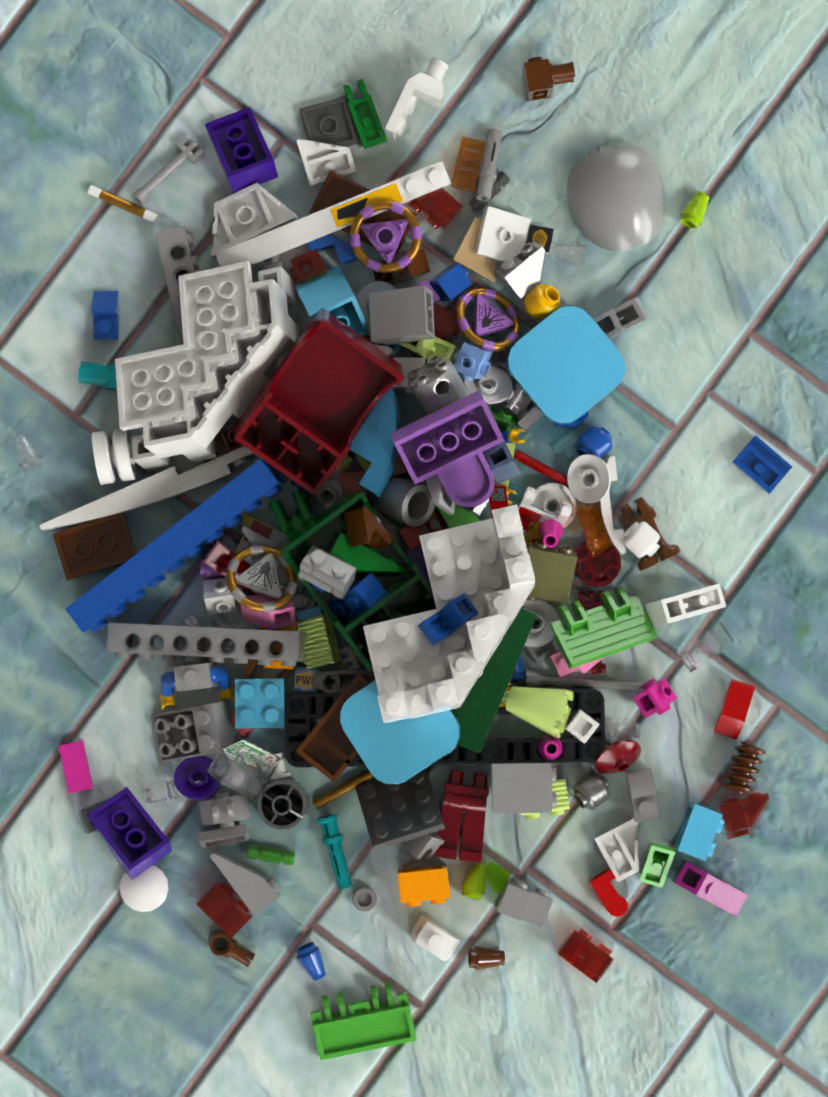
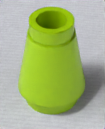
M697 191L680 213V222L691 229H697L699 225H702L710 197L701 191Z
M473 862L461 887L463 889L462 896L481 900V896L485 894L487 866Z

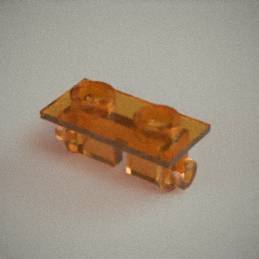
M597 502L589 508H586L585 505H579L575 512L581 527H584L583 533L587 542L586 546L591 550L594 557L612 545Z

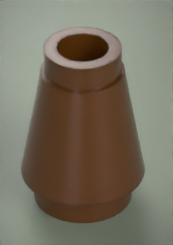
M479 946L469 949V968H475L477 971L504 965V950Z

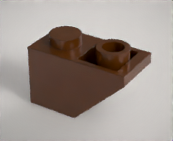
M419 249L414 260L401 270L390 273L372 271L375 281H383L395 285L430 272L424 249ZM403 251L397 255H394L391 263H394L397 260H399L401 257L407 254L408 251ZM385 260L380 262L383 264H388Z

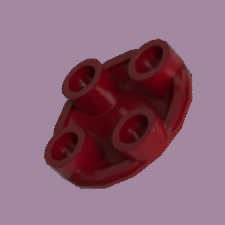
M591 539L582 543L576 549L577 562L575 573L584 584L592 587H602L610 584L618 576L621 569V557L610 541Z

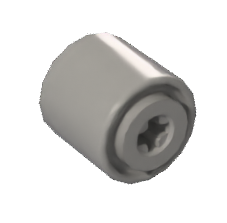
M399 475L391 476L380 498L377 497V506L383 516L412 527H418L426 523L435 507L427 485L421 483L414 484L413 480Z

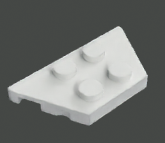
M259 183L242 189L214 203L213 215L215 221L212 226L214 240L211 255L216 258L215 253L298 219L297 215Z

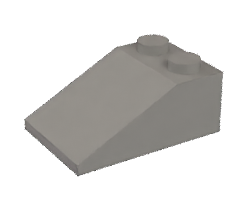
M219 850L210 855V858L254 916L279 898L281 887L273 876L268 878L265 873Z

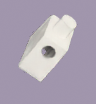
M423 914L409 934L416 944L443 961L450 959L462 940Z

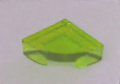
M489 860L487 879L493 890L500 894L511 872Z

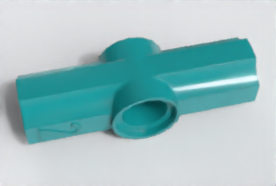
M81 361L78 382L103 386L104 389L117 391L115 364L101 365Z

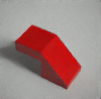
M735 679L731 680L724 696L721 713L714 727V733L737 740L744 725L755 686Z

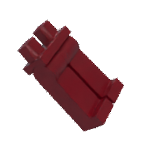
M451 769L448 782H445V794L441 810L445 829L439 830L437 833L444 840V843L435 851L434 857L456 860L462 811H465L459 860L482 863L487 797L489 795L487 775L474 773L472 785L463 784L464 771Z

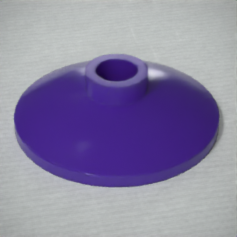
M203 756L185 759L177 766L174 773L176 789L183 796L194 800L207 799L219 791L223 782V773L220 766L214 760Z

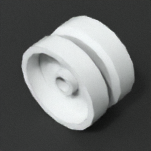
M120 428L114 429L112 432L113 445L106 431L93 432V454L100 484L104 485L115 482V467H117L118 475L122 481L135 480L136 462L133 461L132 442L129 431H123Z

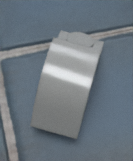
M646 768L625 772L634 821L639 822L660 818L651 769Z

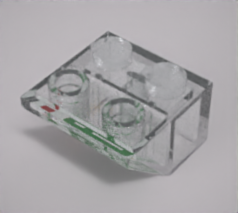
M244 739L221 749L207 772L220 784L257 800L282 758Z

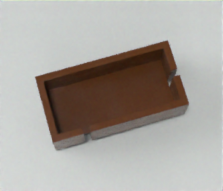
M360 674L353 679L296 750L299 755L333 782L338 779L349 765L346 759L348 758L352 761L358 754L343 730L340 722V712L344 703L353 694L370 684Z

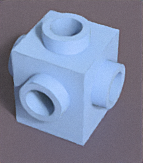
M464 342L462 348L455 354L454 367L460 372L459 375L463 379L473 381V379L483 378L490 369L491 363L489 360L493 351L482 349L472 342Z

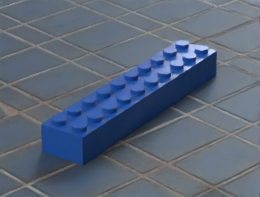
M259 459L65 610L83 633L88 631L92 633L98 632L108 624L107 619L109 617H117L128 609L127 603L137 602L147 594L145 590L148 587H156L166 580L164 576L166 573L176 572L185 565L183 560L187 557L194 558L205 550L203 547L205 543H213L224 535L222 530L226 527L233 528L243 520L241 516L244 513H253L263 505L261 500L265 497L272 498L282 490L280 486L285 482L272 465L263 459Z

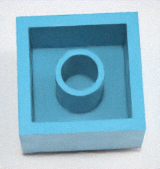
M285 678L235 679V729L285 728Z
M689 802L673 848L706 861L707 856L711 857L716 846V843H713L715 834H720L723 828L724 820L721 819L723 814Z

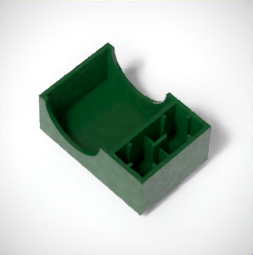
M353 489L278 544L276 548L361 665L370 672L373 667L363 626L437 608L430 584L394 539H392L390 545L376 548V550H378V554L385 558L389 557L397 560L400 563L399 566L405 568L404 572L398 577H376L386 592L370 608L343 621L338 619L326 603L334 597L333 593L324 591L321 594L318 590H314L310 582L299 577V566L313 545L328 552L334 538L340 533H347L344 516L346 509L365 505L381 523L371 508L365 494L358 489ZM355 576L354 581H356L357 579H359V578H361V577H363V576Z

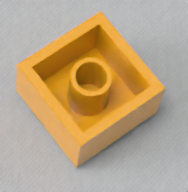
M447 864L398 869L401 903H406V907L420 906L421 901L431 900V904L446 903L445 898H450Z

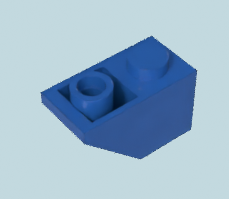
M371 572L354 581L343 599L334 596L326 603L338 619L343 621L370 608L386 590Z

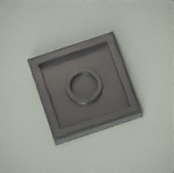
M346 96L300 109L308 140L346 147L359 144Z

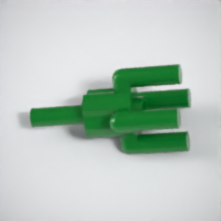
M301 489L292 493L299 513L287 517L278 499L269 503L280 530L289 536L314 519Z

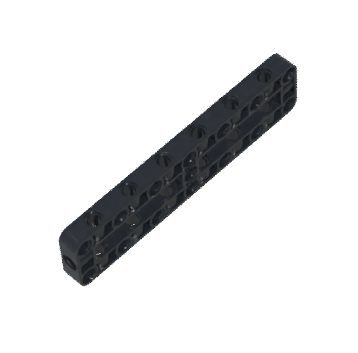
M567 688V690L573 691V701L568 700L567 703L569 708H571L570 713H577L581 709L600 725L585 744L578 738H558L562 743V752L554 760H546L538 756L536 750L542 738L486 739L481 753L457 744L450 758H440L431 765L511 762H595L600 752L605 749L604 696L597 689ZM343 692L296 693L287 698L285 702L286 760L293 767H314L305 759L300 762L295 761L291 755L292 751L295 748H299L310 734V718H323ZM593 693L597 696L598 703L590 708L585 704V697ZM294 699H301L304 702L302 712L297 713L291 709V702ZM499 707L496 715H509L512 713L508 712L505 707ZM589 743H596L598 745L599 751L597 755H587L586 746ZM493 744L501 748V754L497 758H491L487 753L489 746ZM549 744L550 753L555 752V745ZM359 754L352 761H346L349 764L347 767L366 766Z

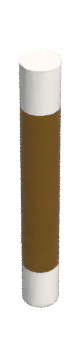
M91 185L88 189L87 194L145 220L155 223L158 214Z

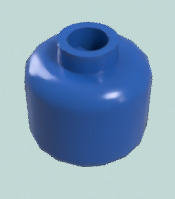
M589 427L577 439L576 451L579 456L592 454L603 459L612 449V441L610 440L612 436L603 427Z

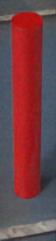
M519 450L516 452L514 459L569 489L567 476Z

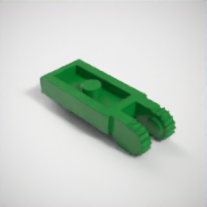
M360 79L357 80V86L363 98L354 100L351 87L346 84L343 85L357 132L363 148L366 150L387 142L371 95H368L364 81Z

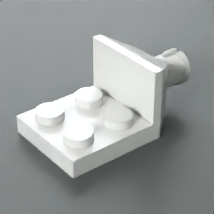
M431 58L424 74L420 72L407 80L385 127L387 139L394 142L397 136L401 137L407 125V119L405 118L407 114L412 115L417 104L416 99L436 109H442L444 97L442 78L448 69L446 63L436 58Z

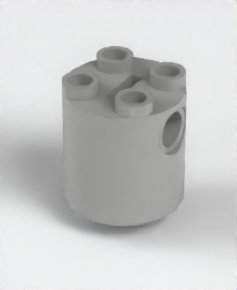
M440 355L432 356L428 359L426 365L420 369H413L407 374L409 379L408 385L426 415L470 395L451 360L441 358Z

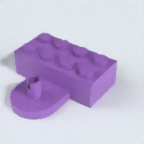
M480 390L390 433L414 484L438 474L449 498L455 504L462 507L481 505L491 496L495 484L494 476L482 452L504 442V439Z

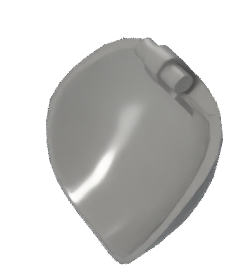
M616 144L608 147V145L597 147L595 151L589 152V156L579 161L571 170L567 183L569 208L577 226L593 244L610 251H622L644 245L657 235L663 223L664 189L657 166L647 152L635 146L618 147Z

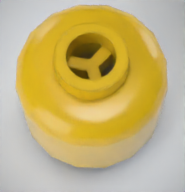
M548 284L536 286L524 297L526 312L538 320L547 318L560 307L559 292Z

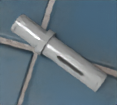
M490 129L487 133L482 167L477 175L479 183L476 199L482 202H488L491 199L493 183L497 179L495 172L502 132L497 129Z

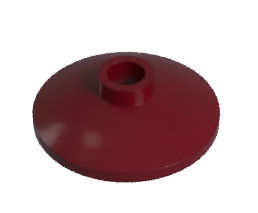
M622 740L613 743L600 752L595 760V767L602 774L623 772L637 761L641 754V747L634 740Z

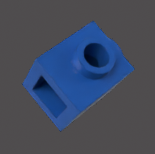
M458 263L449 265L429 281V284L440 297L441 302H445L455 298L470 286L472 282L469 279L468 271Z

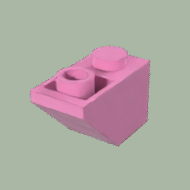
M286 588L280 589L281 596L284 594ZM263 593L247 596V598L256 602L277 600ZM292 600L283 607L268 612L254 611L240 604L241 616L245 621L270 630L296 625Z

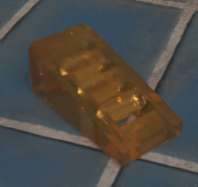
M462 137L452 176V188L475 192L478 181L477 175L478 171H480L486 145L485 141ZM465 147L479 150V152L474 153L465 151ZM463 157L474 159L476 162L463 160ZM464 167L468 169H473L474 172L461 170L460 168Z

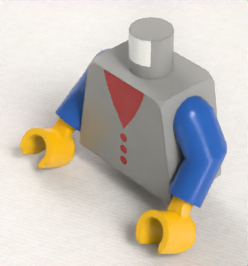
M217 662L170 667L171 672H166L161 677L160 702L162 710H165L164 707L167 705H172L173 709L176 708L173 692L217 686L221 689V701H225V698H232L233 702L235 701V687L231 685L226 669L222 666H217Z

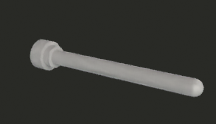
M526 669L525 687L532 688L540 687V685L629 691H639L642 689V684L639 681L541 675L536 670Z

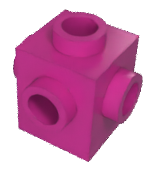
M665 677L657 682L651 679L641 685L643 690L632 697L645 718L656 712L658 715L665 713L671 709L669 704L677 699Z

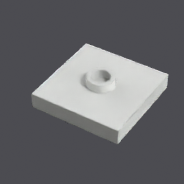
M485 206L474 254L500 262H505L507 259L515 257L526 244L531 219Z

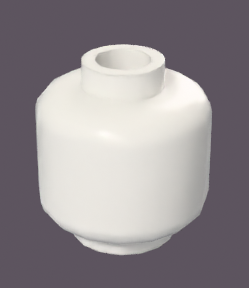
M636 521L623 534L625 537L624 545L638 558L644 557L646 554L651 557L660 547L657 544L660 535L647 522L638 523Z

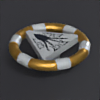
M252 545L243 548L232 557L226 570L227 585L232 596L241 605L254 611L268 612L283 607L292 599L297 588L296 574L280 552L271 546ZM266 554L264 558L240 574L235 580L238 566L244 558L251 555ZM274 558L286 569L288 575V584L282 596ZM237 584L250 588L254 593H263L277 600L268 602L253 601L247 598Z

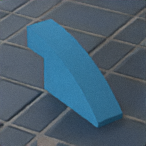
M392 388L374 406L354 437L350 449L354 455L371 464L359 485L378 498L382 496L389 483L398 455V450L390 434L400 429L399 405L396 393Z

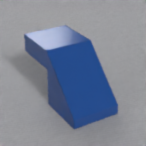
M333 235L308 242L311 254L335 248L340 266L358 261L351 245Z
M465 593L447 603L439 612L422 621L418 627L432 646H434L477 616L479 612Z

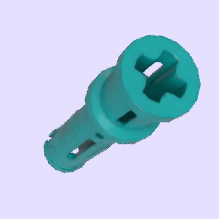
M336 813L317 818L316 820L321 826L323 834L322 843L327 845L337 889L341 890L353 886V883L351 882L341 843L343 841V834L339 831L337 823L338 814Z

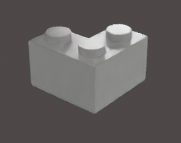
M514 878L513 881H506L496 909L498 912L519 921L522 919L542 928L553 899L549 897V892L538 887L533 891L528 888L526 882Z

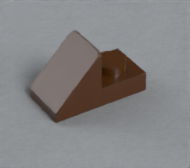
M365 505L345 510L344 516L351 547L367 544L376 549L391 544L393 537Z

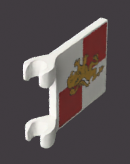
M527 487L518 507L527 549L529 542L543 541L539 535V527L544 521L553 519L564 527L572 512V505L563 502L557 517L531 506L536 497V489Z

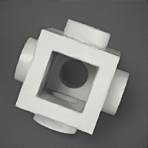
M226 578L203 581L204 601L208 615L237 611V600L232 596Z

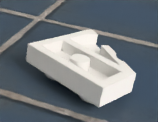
M304 139L296 140L310 186L324 182L331 169L342 175L356 172L349 147Z
M634 817L594 838L609 868L615 875L617 883L639 871L638 822L634 821Z

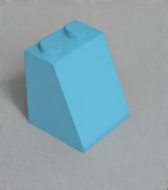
M339 266L295 286L311 322L320 309L324 308L359 335L364 336L368 334V324Z

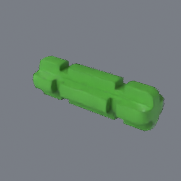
M250 844L247 858L254 860L261 858L260 861L277 864L283 862V865L292 866L295 861V852L289 850L282 852V849L265 846L259 848V845Z

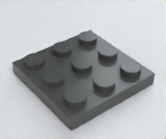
M426 768L401 784H385L376 780L355 787L374 852L445 829Z

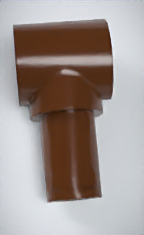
M217 929L209 934L208 944L215 955L226 958L231 957L249 967L251 964L250 960L253 961L255 953L238 945L237 941L229 937L228 933L224 930ZM218 937L226 939L225 945L221 948L213 946L214 940Z

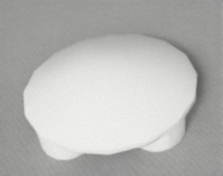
M152 865L133 880L125 872L120 882V894L125 904L133 910L140 912L152 911L159 907L166 899L168 893V878L155 865Z

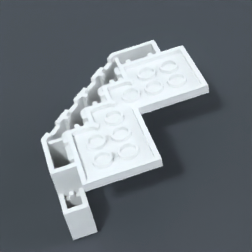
M248 261L178 276L184 344L115 359L119 426L123 431L143 427V435L131 437L133 461L148 472L171 467L170 456L183 454L192 462L216 458L215 436L232 414L238 419L241 417L267 382L268 378L263 374L279 352L291 350L299 339L298 324L288 315L287 307L288 304L296 303L294 280L281 266L258 271L259 282L252 283L251 264Z
M517 504L492 510L493 518L420 535V542L437 609L363 626L379 692L377 698L385 724L460 708L535 587V576L530 556L527 552ZM465 593L479 614L466 622L465 625L449 637L432 646L418 625L439 612L451 600Z

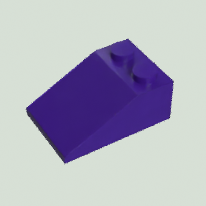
M250 107L205 124L233 194L255 183L262 184L278 178L274 159Z
M125 787L87 814L88 819L131 880L172 852L170 841L128 787Z

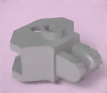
M227 791L216 793L215 798L199 801L202 825L220 824V828L235 826L234 821L251 818L248 793L230 795V792Z

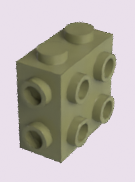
M543 541L529 542L527 552L530 556L535 576V587L526 600L537 601V599L547 600L548 604L561 606V603L567 604L577 562V552L568 546L560 545L559 548H549L544 545Z

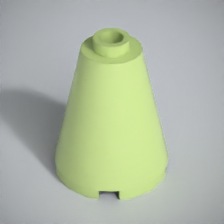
M512 686L510 691L506 690L502 704L506 705L505 709L547 734L560 738V733L563 734L570 715L571 708H569L567 703L568 700L573 701V691L567 689Z

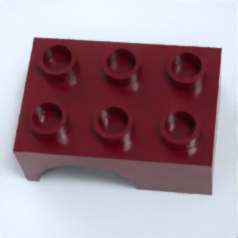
M321 308L235 423L234 439L315 496L351 449V444L357 431L373 407L389 389L395 385L399 386L405 378L402 365L324 308Z

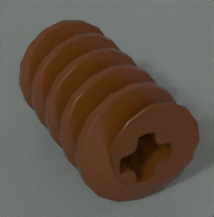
M740 741L743 746H735L734 748L740 755H732L731 757L737 764L728 765V768L734 773L725 774L730 783H722V787L746 795L745 792H753V788L748 783L757 781L751 773L760 772L754 765L763 763L758 755H764L766 751Z

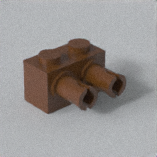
M542 57L528 59V62L524 63L522 71L527 102L551 98L553 85L574 82L575 69L573 61L552 66L551 63L549 64L548 59L542 60Z

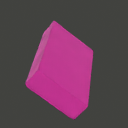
M84 740L59 745L69 794L94 788Z

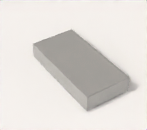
M245 823L198 833V839L202 849H209L250 840V834Z

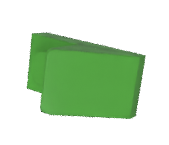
M653 842L649 843L639 882L663 888L676 849Z

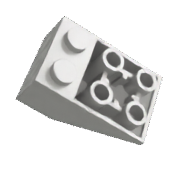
M227 700L151 715L160 763L223 752L224 749L235 745Z

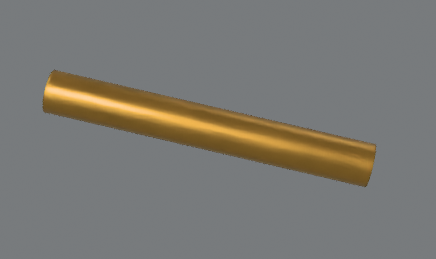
M367 770L313 800L316 809L355 789V787L373 779L374 776Z

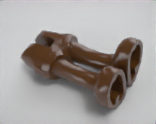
M643 497L634 500L637 511L641 515L639 518H635V514L628 503L620 507L623 518L622 524L626 531L634 522L640 523L644 521L660 535V539L657 542L660 547L657 553L661 562L681 552L678 545H669L663 539L654 520L657 517L656 512ZM646 554L640 558L637 567L640 571H643L658 564L659 561L655 554L651 557Z

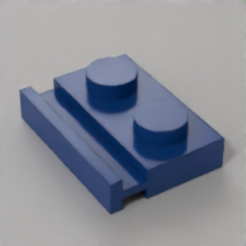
M756 435L732 461L737 468L768 494L772 492L792 468L787 461Z

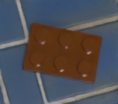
M123 512L53 533L67 580L123 564L136 555Z

